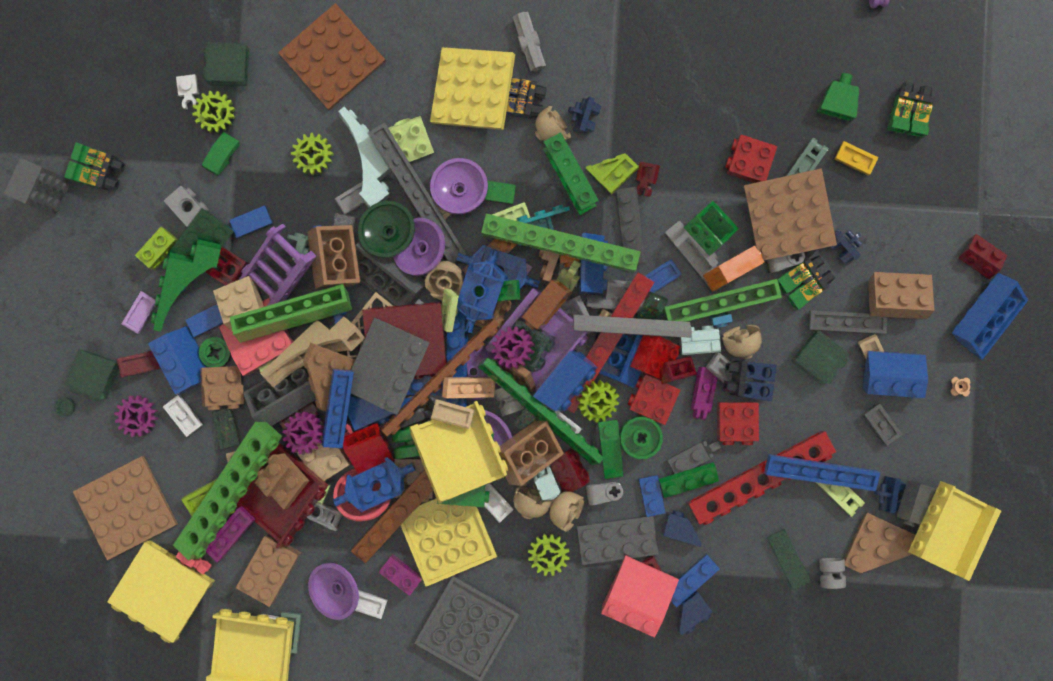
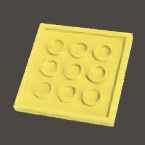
M442 47L430 122L432 124L504 130L515 54L513 52Z
M437 498L419 505L401 524L426 587L497 557L477 507L437 504Z

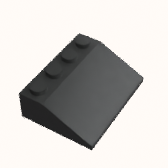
M374 318L351 369L354 372L351 394L397 415L430 342Z

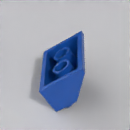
M582 233L581 235L584 238L608 243V241H604V236L590 233ZM580 260L579 294L602 295L603 290L607 289V279H603V272L607 271V266Z
M188 326L167 333L148 343L175 395H181L201 384L200 368L210 367L201 361L199 357L200 347Z
M623 334L599 374L635 388L641 372L630 366L643 335Z
M569 351L533 397L554 411H565L572 404V398L578 396L583 391L585 382L590 381L595 376V370L598 367L581 352Z
M867 351L862 388L867 394L915 398L926 397L928 384L926 355Z

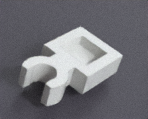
M194 74L176 77L178 96L184 97L182 107L188 110L187 104L189 102H193V105H198V102L194 99V95H199L197 76Z

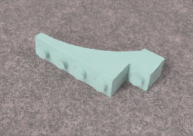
M343 107L338 111L339 117L351 132L362 161L363 185L359 197L369 208L375 203L386 201L389 198L388 191L390 189L383 181L381 183L379 181L391 171L368 136V128L356 121L358 118L351 109L348 111Z

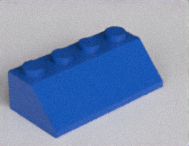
M998 273L989 282L985 291L978 296L975 304L967 310L964 318L955 326L952 332L960 344L982 360L1028 301L1018 281Z

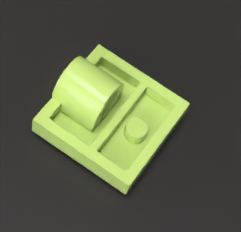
M421 116L400 120L394 126L388 128L409 162L434 153Z

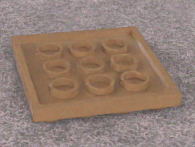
M822 168L744 185L756 248L761 252L763 261L837 245Z
M144 456L73 491L107 560L178 525Z

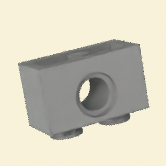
M180 186L164 200L186 227L200 208L209 211L202 201L200 203L197 202L195 199L196 194L189 187L186 189ZM188 203H192V210L186 212L185 206Z

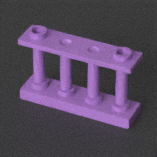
M284 224L277 228L272 227L266 233L268 237L250 264L246 265L241 271L243 274L240 279L249 276L270 296L269 299L271 301L267 306L285 301L317 257L312 251L304 255L292 247L280 235L286 227ZM275 242L295 259V266L292 267L272 248ZM267 254L287 272V278L283 279L263 260ZM258 267L278 284V291L273 290L255 272Z

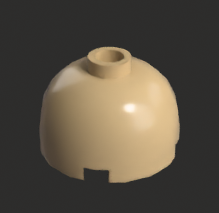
M548 106L536 118L535 126L537 131L535 134L540 141H545L561 132L565 141L571 138L570 132L566 134L564 130L567 128L565 122L556 110L551 111L552 106Z
M441 261L432 271L427 273L425 287L431 292L430 295L439 300L443 298L444 289H451L459 295L464 282L463 273L456 264L449 261Z
M746 325L747 329L742 330L738 326L726 331L722 337L726 351L730 355L741 359L751 358L759 350L762 343L760 329L756 325Z
M527 483L522 486H516L513 497L514 507L522 517L526 519L538 518L549 510L553 499L542 500L536 485L533 484V488L526 487Z
M563 492L554 498L549 511L553 524L565 532L569 531L574 525L571 522L574 518L578 519L584 506L583 497L573 492Z

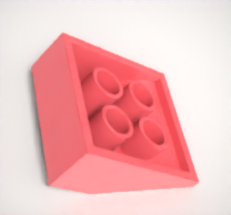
M269 298L262 301L264 307L271 301ZM224 324L219 326L233 360L243 376L259 370L258 368L276 359L294 342L286 329L240 343L233 335V332Z
M625 555L602 604L601 614L655 638L679 579Z

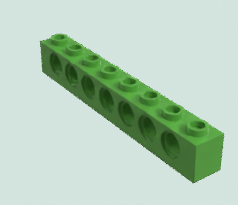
M486 214L481 232L482 236L632 273L637 269L641 252Z
M255 422L173 544L187 560L200 559L205 555L207 547L215 540L219 529L226 524L229 514L236 509L237 502L246 494L250 483L257 478L258 471L267 463L270 453L277 448L282 436L267 422Z

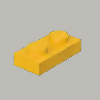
M843 141L834 160L869 176L878 157Z

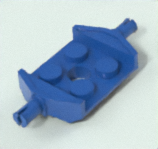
M483 245L470 257L458 253L459 257H457L456 261L466 263L468 266L469 263L485 262V260H488L490 251L493 248ZM502 251L498 252L495 265L504 268V273L508 276L504 281L519 280L520 289L526 284L538 289L539 285L537 284L540 283V280L527 276L526 259Z
M491 249L488 260H485V262L469 263L457 303V309L468 319L464 330L466 332L472 333L477 320L494 318L493 313L504 280L508 277L495 265L498 250ZM477 286H482L484 289V294L481 297L475 293Z
M386 457V462L353 477L347 475L345 493L334 498V504L337 507L345 502L352 503L360 512H364L401 495L404 491L405 475L416 471L413 463L399 468ZM381 483L378 491L372 490L374 484Z

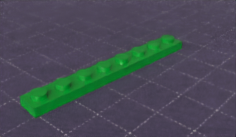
M486 358L479 363L477 367L536 418L540 421H547L551 430L591 465L601 463L604 457L599 454L600 451L596 447L590 446L585 442L586 439L582 435L572 431L568 423L557 418V414L553 410L543 406L542 402L528 393V389L524 385L514 381V377L499 368V364L495 360Z

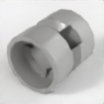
M503 388L495 390L496 400L501 403L499 408L502 416L525 409Z
M819 559L820 571L823 572L820 576V587L827 589L845 588L846 576L843 575L845 559Z

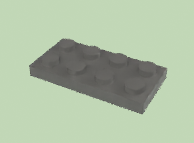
M653 516L577 526L582 565L622 560L625 558V555L631 558L658 555Z

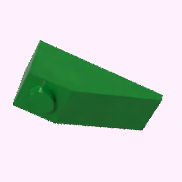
M618 420L597 422L601 456L604 457L602 460L604 479L624 477Z

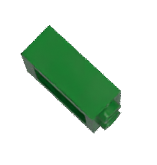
M714 201L683 227L709 256L739 229Z

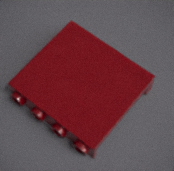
M440 302L362 309L365 338L374 318H377L430 342L414 379L423 378V375L431 374V377H433L446 364Z
M281 443L270 453L268 458L274 454L285 453L306 476L309 482L290 507L283 510L272 496L266 497L255 484L258 479L256 478L250 483L246 494L240 498L236 507H244L256 519L255 522L278 542L276 545L277 549L285 546L288 547L294 541L293 536L305 525L304 520L314 512V506L326 495L325 490L329 486ZM268 463L262 466L260 470L266 468L268 466Z

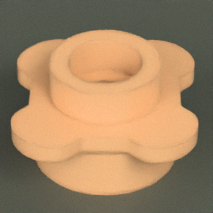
M953 377L951 379L952 389L950 392L953 396L958 394L968 396L970 394L969 378L959 379L958 377Z

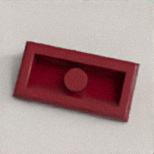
M689 356L663 363L662 384L696 375L692 357Z

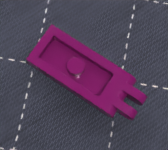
M698 367L691 409L694 410L693 418L698 419L700 417L701 420H705L707 413H710L712 410L717 377L706 367Z

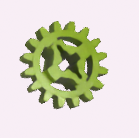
M209 91L208 96L202 93L203 99L196 98L199 104L193 105L197 112L192 114L194 117H198L195 122L197 124L202 123L201 129L203 130L208 127L209 133L213 129L219 133V128L226 131L225 125L231 126L230 119H235V116L231 114V112L235 111V108L230 107L233 102L227 100L226 94L221 97L219 91L215 95H213L212 91ZM211 100H218V101H221V102H219V103H214V102H212ZM210 106L216 110L218 118L212 114ZM227 110L226 116L223 120V113ZM215 121L217 122V124H210L207 122Z
M310 133V137L303 134L302 141L299 138L296 139L299 144L292 146L296 151L291 152V155L296 157L292 161L294 164L299 163L297 165L299 170L303 168L305 174L310 171L311 175H314L315 171L322 174V168L328 169L326 164L332 163L329 157L334 156V153L329 151L332 149L331 144L326 145L328 143L326 138L322 140L320 134L315 137L313 133ZM316 143L321 144L324 150L318 149ZM312 150L316 152V154L313 155V158L309 156V154L312 153ZM301 158L307 159L308 165H305Z
M599 380L598 384H596L594 381H591V386L585 385L586 391L581 392L583 396L577 398L581 403L578 405V408L582 410L581 414L584 417L586 416L589 421L593 419L595 422H598L599 418L605 421V416L608 415L611 418V412L617 411L614 406L619 405V402L616 400L619 395L615 392L616 389L608 382L603 383Z
M544 533L543 539L537 536V543L531 542L533 549H528V553L532 554V556L528 557V560L534 561L531 567L537 566V573L543 570L544 576L548 572H551L552 576H554L555 570L561 573L560 567L567 566L564 560H569V556L565 555V553L569 552V548H564L566 545L565 541L560 543V536L554 539V535L551 533L550 538H547ZM550 542L557 544L560 548L552 547ZM543 544L541 552L536 553L537 548ZM547 550H550L551 553H554L551 555V559H548L547 556H543L546 554ZM561 556L559 563L554 565L556 558ZM538 561L545 562L548 567L542 566Z

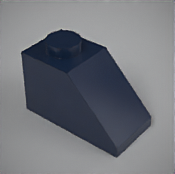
M673 510V513L667 512L661 534L668 538L701 547L702 543L689 519L684 517L685 513Z

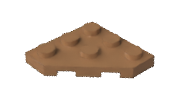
M310 343L303 363L309 373L308 380L311 390L315 393L316 406L323 411H327L332 370H351L356 359Z
M865 512L844 558L845 566L863 573L912 555L908 551L916 535Z

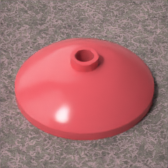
M355 469L348 471L338 480L334 489V498L344 495L347 475L352 477L358 475ZM381 483L374 484L372 490L378 491ZM391 499L364 512H360L352 503L348 502L338 505L336 508L347 519L368 521L381 515L390 504Z

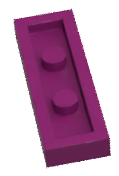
M239 507L216 534L215 540L209 544L206 552L217 563L220 562L256 519L244 507Z

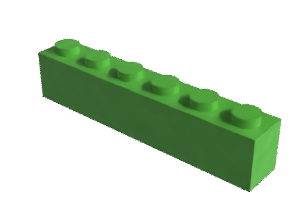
M775 279L666 306L663 308V314L667 321L688 322L780 299L782 295L778 280Z
M340 284L231 316L230 322L233 335L241 343L351 311L352 306L345 286Z

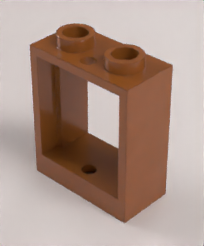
M551 280L522 316L526 320L524 323L533 330L535 328L537 330L544 328L573 292L559 280Z

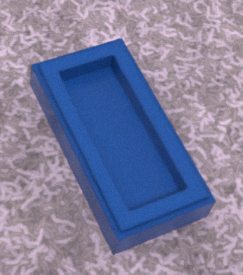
M266 206L229 220L236 238L243 237L273 224Z
M672 259L646 275L647 278L654 281L653 286L648 292L649 296L682 275Z
M217 304L185 320L193 337H197L223 324Z

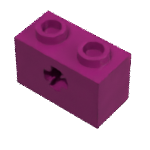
M394 554L391 555L379 571L381 575L409 596L422 580V576Z

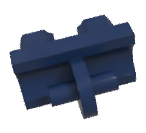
M590 96L583 98L581 103L576 102L575 107L568 108V112L572 114L571 121L575 122L574 132L591 133L594 131L596 124L588 119L590 114L597 116L600 113L601 106L594 102L595 98Z
M839 229L834 231L837 245L830 247L835 250L842 244L846 248L839 255L845 264L861 257L859 251L852 245V243L857 247L862 245L858 239L862 235L860 232L854 235L851 230H848L845 233L850 238L848 240Z
M884 476L880 491H874V494L879 495V510L889 513L898 511L901 500H898V493H904L906 483L898 478Z

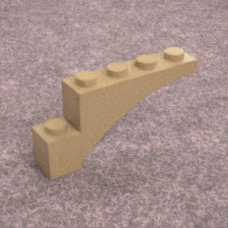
M345 317L338 321L330 330L316 320L260 374L274 388L284 378L304 366L303 359L310 343L335 352L352 351L365 337Z

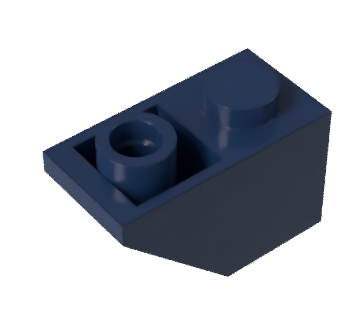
M697 590L680 605L677 629L681 635L691 633L695 629L696 624L700 621L701 623L707 621L713 612Z

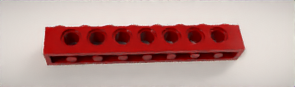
M820 431L776 455L791 458L798 456L799 459L817 462L821 460L825 462L833 457L832 454L836 453V450L827 433ZM811 447H815L817 450L814 457L809 455ZM767 460L688 501L687 504L697 523L707 525L714 521L713 517L719 514L720 516L731 512L730 508L736 505L737 507L748 503L747 499L753 496L754 498L765 494L764 490L770 487L771 489L782 485L781 481L787 478L766 475L764 471ZM760 474H765L766 481L763 484L758 483V476ZM744 483L749 484V491L746 493H742L740 489ZM727 492H731L733 496L730 502H725L723 499L724 494ZM710 501H714L716 504L713 511H708L706 508L707 503Z

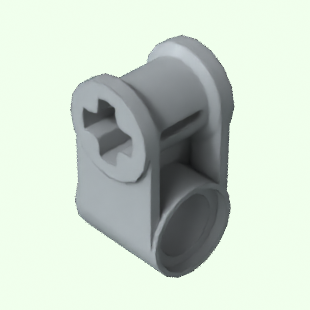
M797 253L799 258L796 261L791 259V255L768 259L767 263L770 273L782 271L802 263L805 253Z
M617 482L585 486L588 505L616 501L623 495V488ZM613 486H616V489H620V491L617 492V496H613V493H609V491L612 490Z
M317 502L315 506L320 509V515L314 516L311 514L307 518L328 529L338 531L339 528L337 526L343 515L337 508Z

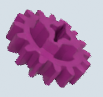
M510 326L507 327V332L501 329L502 335H495L497 342H492L495 349H492L491 352L497 354L494 356V360L499 361V365L502 367L505 365L507 369H511L512 366L518 369V364L525 366L524 361L531 360L528 355L534 354V351L530 349V347L534 346V343L530 341L532 337L524 329L520 331V328L515 326L514 330ZM516 336L521 337L523 341L517 340ZM503 355H508L510 360L505 359Z
M137 395L136 398L129 396V401L123 399V405L116 406L120 411L114 413V415L119 417V419L115 420V423L121 424L118 429H125V435L131 432V437H136L137 434L139 437L144 436V432H151L149 427L156 426L153 420H158V417L154 416V413L158 412V410L152 409L154 403L148 404L149 398L142 400L141 395ZM134 403H139V404H141V405H143V406L137 408V407H136L135 405H133V404H134ZM135 413L139 414L137 416V419H134V417L136 416ZM135 424L139 429H134L130 426Z
M303 412L302 414L295 413V417H289L291 422L290 424H284L288 428L282 432L287 435V437L283 438V441L289 442L286 447L292 448L291 452L305 455V453L312 454V449L318 450L317 444H322L320 437H323L321 430L324 429L323 425H319L321 419L316 418L315 414H309L308 412ZM308 432V434L301 435L299 433Z

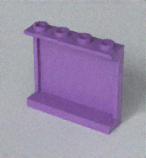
M533 288L501 329L507 332V327L510 326L514 330L515 326L520 328V331L524 329L532 337L530 341L534 343V346L530 347V349L534 351V354L528 355L531 360H525V366L522 367L531 372L536 389L538 390L569 351H574L578 345L581 347L588 340L586 335L589 331L574 330L573 318L561 308L544 328L538 330L535 328L533 330L524 323L526 320L522 316L542 293L537 288ZM500 330L497 332L496 335H498V336H501V335H502L501 332H500ZM495 336L485 347L490 353H492V349H495V346L492 345V342H497ZM516 336L517 340L523 341L521 337Z

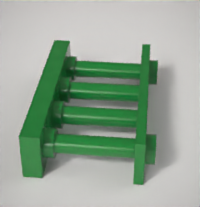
M560 132L545 140L544 144L546 147L543 148V151L579 216L595 208V203L599 200L562 133Z

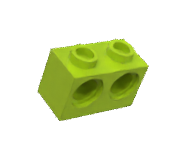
M160 227L135 256L148 268L156 270L164 262V259L168 257L167 253L177 238L167 229Z

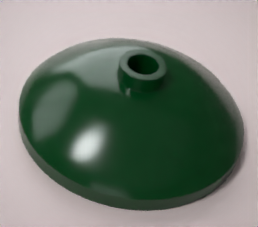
M395 201L375 203L364 212L358 225V236L362 246L370 254L380 258H391L404 252L411 244L415 234V222L412 214L404 205ZM393 230L392 235L388 236V232Z

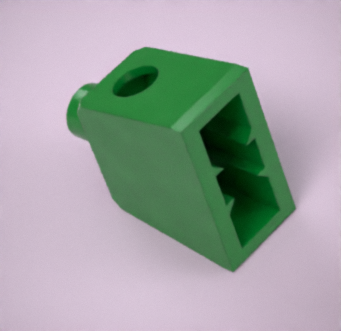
M841 73L839 82L832 81L829 84L817 109V113L850 122L857 117L859 87L850 85L853 77L851 74Z

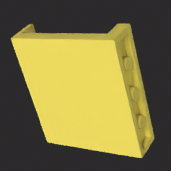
M477 401L466 407L474 409L469 430L435 420L420 425H413L409 429L438 503L504 478L507 475V464L499 456L501 452L497 441H493L491 436L493 434L492 427L489 423L486 424L484 416H486L485 410Z
M940 481L908 552L970 581L1001 510L956 489L953 485Z
M149 540L144 542L107 602L111 604L114 610L127 614L131 621L140 622L145 625L144 628L147 631L156 632L161 635L160 638L163 641L174 643L179 639L181 631L215 580L206 574L199 573L195 567L190 568L183 565L174 554Z
M221 609L213 615V618H216L217 621L211 674L206 677V681H288L294 622L288 621L284 617L271 619L268 615L251 616L249 612H239L238 614L232 613L230 609Z

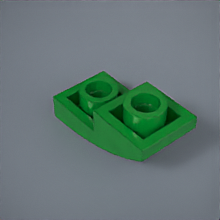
M223 132L208 152L202 167L218 176L229 164L228 158L240 146L239 141Z

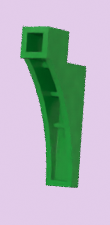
M197 239V244H192L190 256L193 257L170 252L169 258L164 259L162 269H165L166 273L165 277H160L158 287L162 288L161 295H156L155 305L158 306L157 312H153L151 323L154 324L153 330L161 332L170 307L190 282L212 267L217 268L221 244Z

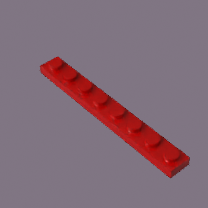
M638 272L611 317L633 318L653 286L654 281ZM601 332L586 356L598 368L595 370V376L583 385L584 392L586 391L585 385L591 386V381L596 379L623 333ZM581 393L578 396H574L571 400L572 404L568 410L572 413H575L580 404L577 398L583 396Z

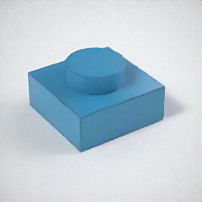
M728 312L709 316L710 323L716 325L717 328L728 326V322H733L732 315Z

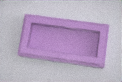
M141 291L121 324L140 334L156 307V299Z

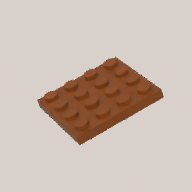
M336 3L278 52L329 111L386 62L384 57Z

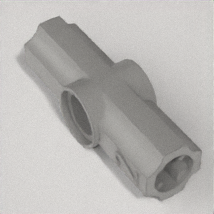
M528 12L516 14L513 16V21L518 33L521 51L525 54L530 72L539 71L545 68L546 64L540 49L541 44L538 34L534 31Z

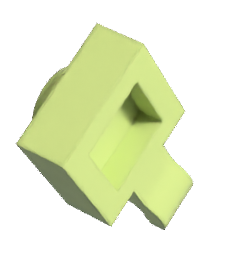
M574 260L569 270L563 268L556 280H559L572 291L580 278L575 273L581 263Z

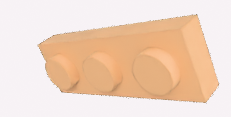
M444 377L442 397H494L495 382L490 377Z

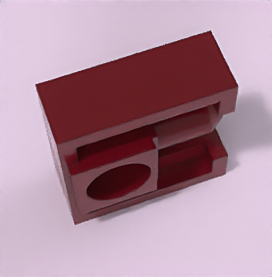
M222 247L220 255L228 259L227 263L218 259L217 266L222 271L219 272L212 267L206 270V273L226 286L238 281L243 274L241 272L242 269L249 263ZM235 267V273L230 276V269Z

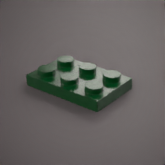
M200 208L167 255L169 256L171 252L193 257L190 256L192 244H197V239L221 244L222 248L234 232V229L203 208Z

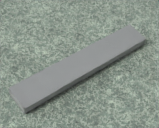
M589 315L573 316V327L576 331L690 338L692 335L690 322Z

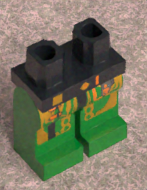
M904 82L900 91L895 95L887 130L923 138L929 132V119L935 99L931 97L932 87L921 86L919 94L913 93L915 84Z
M76 142L70 159L91 167L69 161L64 177L71 181L107 191L108 189L117 190L120 180L112 178L114 171L122 173L126 164L111 154Z
M820 256L806 259L777 278L779 288L783 294H788L801 284L800 287L786 296L795 310L801 309L806 303L830 287L828 284L835 279L830 270L822 275L818 271V268L825 264Z

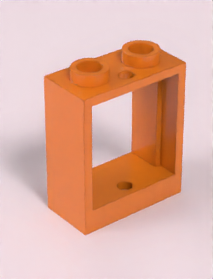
M753 246L705 273L703 277L713 292L765 262L762 259L761 252L757 250L756 246Z

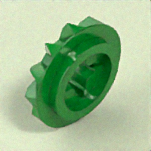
M211 337L201 344L199 357L208 367H221L229 360L230 351L223 339ZM211 346L215 349H221L218 353L219 359L216 356L208 357L212 353Z

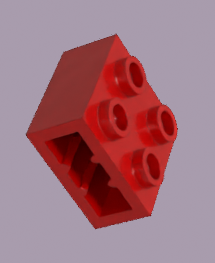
M740 135L732 143L731 150L734 151L732 157L727 159L725 168H728L726 174L753 183L766 181L777 146Z
M643 335L630 367L662 381L663 363L676 360L681 347L661 336Z
M643 374V377L639 376L635 387H637L635 395L631 394L628 400L629 410L666 425L680 389L669 384H662V381Z
M717 402V441H722V445H734V441H742V445H753V441H759V403Z
M378 423L344 437V452L358 474L386 462V457L392 462L395 461L392 448Z

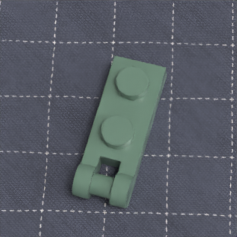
M812 138L786 176L814 170L829 148L825 145L821 146L815 138ZM812 149L818 152L816 156L811 153Z

